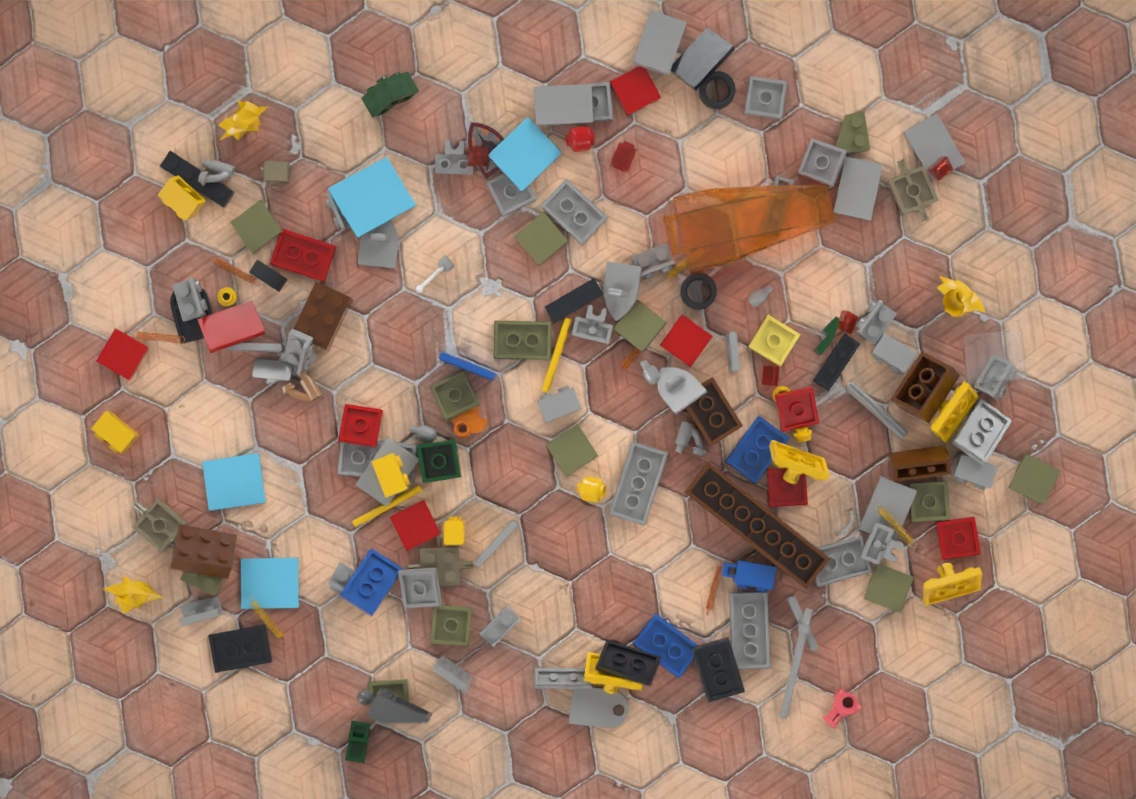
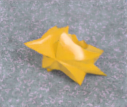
M238 101L239 106L236 112L218 124L226 130L220 140L233 135L239 141L246 131H258V126L261 125L258 116L268 107H257L250 102Z
M939 276L943 284L938 286L937 289L944 294L942 304L945 305L947 313L953 317H963L971 311L986 313L977 294L960 280L954 281Z
M125 575L121 584L111 585L103 589L114 594L116 605L121 608L124 614L135 608L141 609L143 603L164 598L153 591L149 584L130 580Z

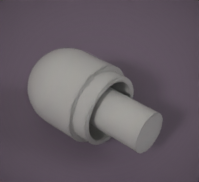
M767 285L764 289L759 288L753 291L748 297L750 305L758 307L767 301V295L773 291L770 285Z
M646 359L641 361L640 365L644 369L642 373L646 381L652 385L657 384L660 379V373L654 365L650 366Z
M414 425L411 426L410 432L416 434L419 440L430 443L436 439V431L433 428L421 425L420 428Z

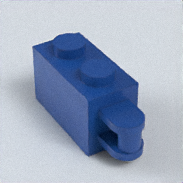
M737 559L736 564L723 562L721 576L734 578L733 582L737 584L738 588L748 589L749 586L756 587V591L767 593L768 589L773 590L777 567ZM731 567H735L734 575L730 574Z

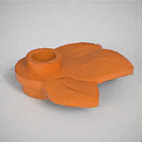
M478 407L450 419L454 424V434L461 439L468 438L472 433H480L488 422L487 419L479 417ZM462 426H466V432L464 433L460 432Z

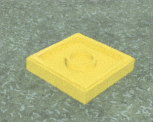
M767 315L748 348L781 367L801 334Z

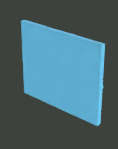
M387 156L327 189L357 238L416 206Z

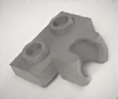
M445 140V154H435V173L474 174V162L471 156L464 155L465 140L459 142L458 149H453L451 141Z
M588 305L585 319L575 318L571 336L609 344L613 325L604 323L607 309L603 308L601 314L595 316L592 313L593 306Z
M875 521L860 557L879 565L882 556L896 562L897 558L895 554L891 553V550L893 548L902 549L903 543L891 538L894 532L893 528Z

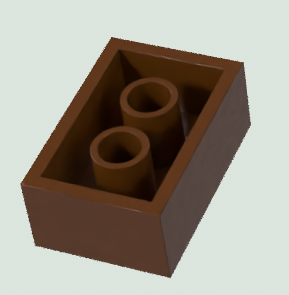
M315 282L294 330L313 337L312 344L329 351L353 299L321 283Z
M921 352L890 400L900 409L929 424L960 375L953 367Z
M713 377L701 384L707 393L685 408L708 446L714 445L743 427Z
M179 524L170 569L228 579L232 569L237 535Z

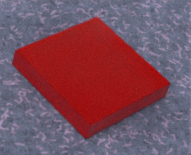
M638 66L610 81L627 116L661 99L646 68Z
M681 314L660 346L691 368L713 336Z
M115 328L96 362L131 381L150 347Z
M812 386L775 395L782 432L819 424Z
M345 404L338 442L377 448L383 410Z
M787 468L767 469L769 507L808 505L806 474H800L797 484H791L783 479Z
M425 500L390 516L406 551L441 534Z
M975 516L936 522L942 560L981 555Z

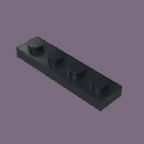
M172 151L168 152L160 165L161 168L172 175H179L192 188L223 208L227 206L235 194L234 191L220 182L206 183L205 186L201 185L198 179L203 171Z

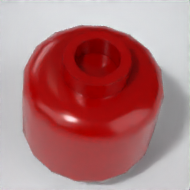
M587 126L571 128L569 135H566L567 147L570 146L573 152L589 151L592 145L595 144L593 130H590Z

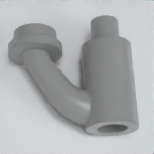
M214 159L212 161L204 160L202 167L209 169V172H201L198 182L205 186L206 183L221 182L228 178L232 179L235 166Z
M682 421L675 441L677 444L675 451L683 453L684 447H688L692 435L696 443V447H693V453L704 457L707 451L704 450L700 432L694 427L695 425Z

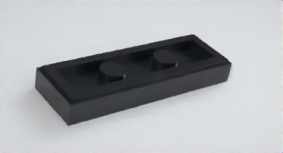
M593 278L545 306V309L553 323H556L604 294Z
M844 333L812 381L829 392L860 346V343Z

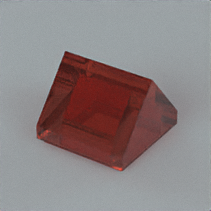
M468 146L467 166H487L489 160L487 147Z
M941 156L928 168V171L938 181L942 180L953 170L947 156Z
M842 310L837 329L852 334L858 316L850 311Z
M763 366L762 385L778 386L780 367Z

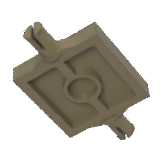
M905 159L898 161L901 173L897 177L888 180V184L902 216L911 212H918L922 222L930 219L925 208L939 201L924 165L916 169H908Z
M157 498L147 508L139 501L133 505L141 515L132 528L160 552H163L169 544L175 543L179 524H188L160 498Z
M459 546L420 548L419 564H408L407 567L408 569L437 568L439 586L461 585L462 569H473V561H461Z

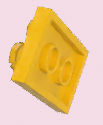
M964 381L962 385H959L955 389L952 399L950 401L947 399L943 401L938 409L941 412L940 416L936 417L932 422L930 429L946 444L979 398L970 384Z
M774 440L771 441L769 449L773 463L780 468L787 467L783 475L785 481L797 484L800 474L803 473L810 475L815 480H828L830 473L825 458Z
M951 563L942 564V566L937 568L941 578H932L923 583V601L925 606L980 591L982 582L980 567L967 568L963 572L955 574Z
M587 652L585 682L604 684V691L609 694L618 693L619 687L642 690L643 684L595 670L600 654Z

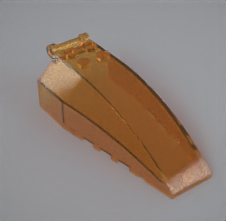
M827 185L711 188L673 197L677 214L663 217L671 244L670 253L671 255L686 252L689 274L731 265L835 223ZM679 220L685 246L679 247L673 221Z

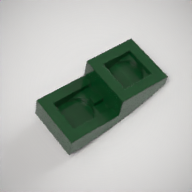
M837 316L821 331L826 338L813 350L818 355H821L827 349L834 338L839 324Z
M351 721L345 761L365 764L371 723Z

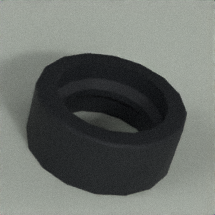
M715 71L699 87V97L702 103L712 109H722L728 106L736 92L733 79L727 73ZM719 79L727 84L728 95L724 100L713 101L707 96L706 87L710 81Z
M256 260L249 273L279 292L287 281V278L259 260Z
M695 273L689 275L683 281L680 295L687 307L694 310H702L714 302L717 296V287L715 281L710 276L704 273ZM696 280L706 282L710 289L708 299L701 303L692 301L687 294L689 284Z

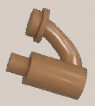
M305 370L299 375L301 378L299 382L306 393L295 390L296 386L292 382L282 387L283 394L288 393L302 401H314L323 395L312 376H308Z

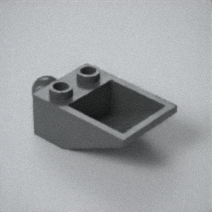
M388 688L380 689L375 698L369 690H361L357 695V700L360 704H371L367 716L384 724L428 723L433 714L396 696L395 692Z

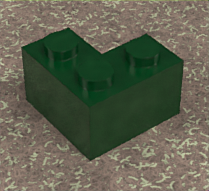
M396 72L389 78L383 76L376 81L377 84L366 90L367 93L361 99L371 117L374 118L386 114L396 104L409 101L419 90L409 72L401 74Z

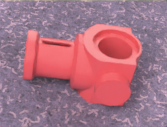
M841 688L833 696L835 698V702L832 704L833 709L827 716L822 717L834 729L837 728L836 725L843 717H847L849 714L855 715L861 708L857 703V699L851 693L844 692ZM846 697H851L852 703L849 706H843V700Z

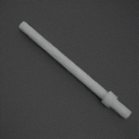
M805 608L803 620L798 628V641L779 716L782 719H787L806 637L810 633V620L813 610Z

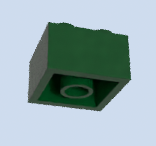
M456 439L417 445L422 483L462 477Z

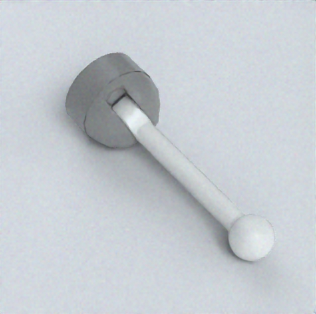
M447 256L441 257L438 261L439 268L422 285L416 287L417 293H421L423 288L441 271L448 272L455 266Z

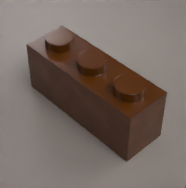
M945 445L888 453V468L893 482L951 474V458Z

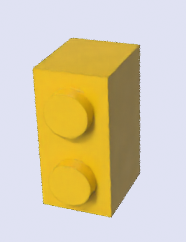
M179 175L170 178L158 194L162 202L166 206L171 207L176 212V215L185 221L194 218L206 202Z
M105 411L91 428L95 432L94 436L101 441H107L110 444L109 448L115 453H126L139 437L137 432L111 411Z
M395 453L371 461L385 498L409 489L410 481L407 474H403L401 470L403 463L399 455L396 456Z
M461 516L448 517V520L444 521V545H464L466 543V520H461Z

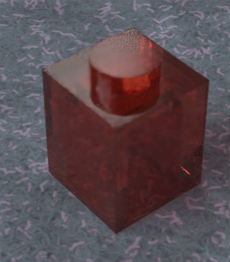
M619 142L610 166L628 173L637 149L629 142Z

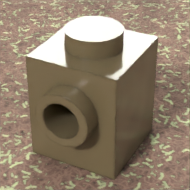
M265 161V166L261 167V177L270 186H281V183L290 184L291 165L289 162Z

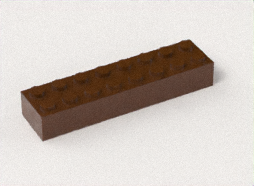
M709 462L706 463L684 491V493L805 589L810 586L830 560L827 555Z

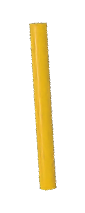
M564 319L541 391L549 393L572 322L570 319Z
M420 484L393 498L387 507L382 504L352 521L353 525L356 528L422 492Z

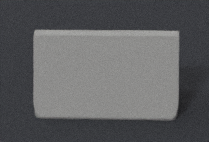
M255 359L252 377L292 382L294 365L284 361Z

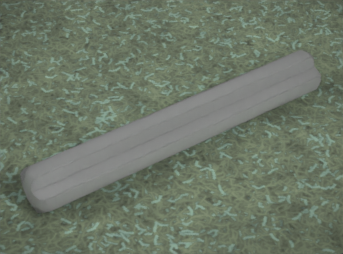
M851 382L846 387V390L895 435L899 438L905 437L908 431L854 382Z

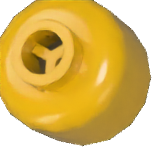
M586 476L582 482L578 483L577 493H580V498L583 501L598 503L606 495V484L600 478Z

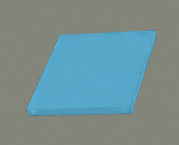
M527 117L487 156L522 192L562 152Z
M259 453L202 461L209 511L266 503Z
M298 558L241 559V609H253V606H250V604L254 600L255 602L257 601L255 607L259 603L260 608H299Z

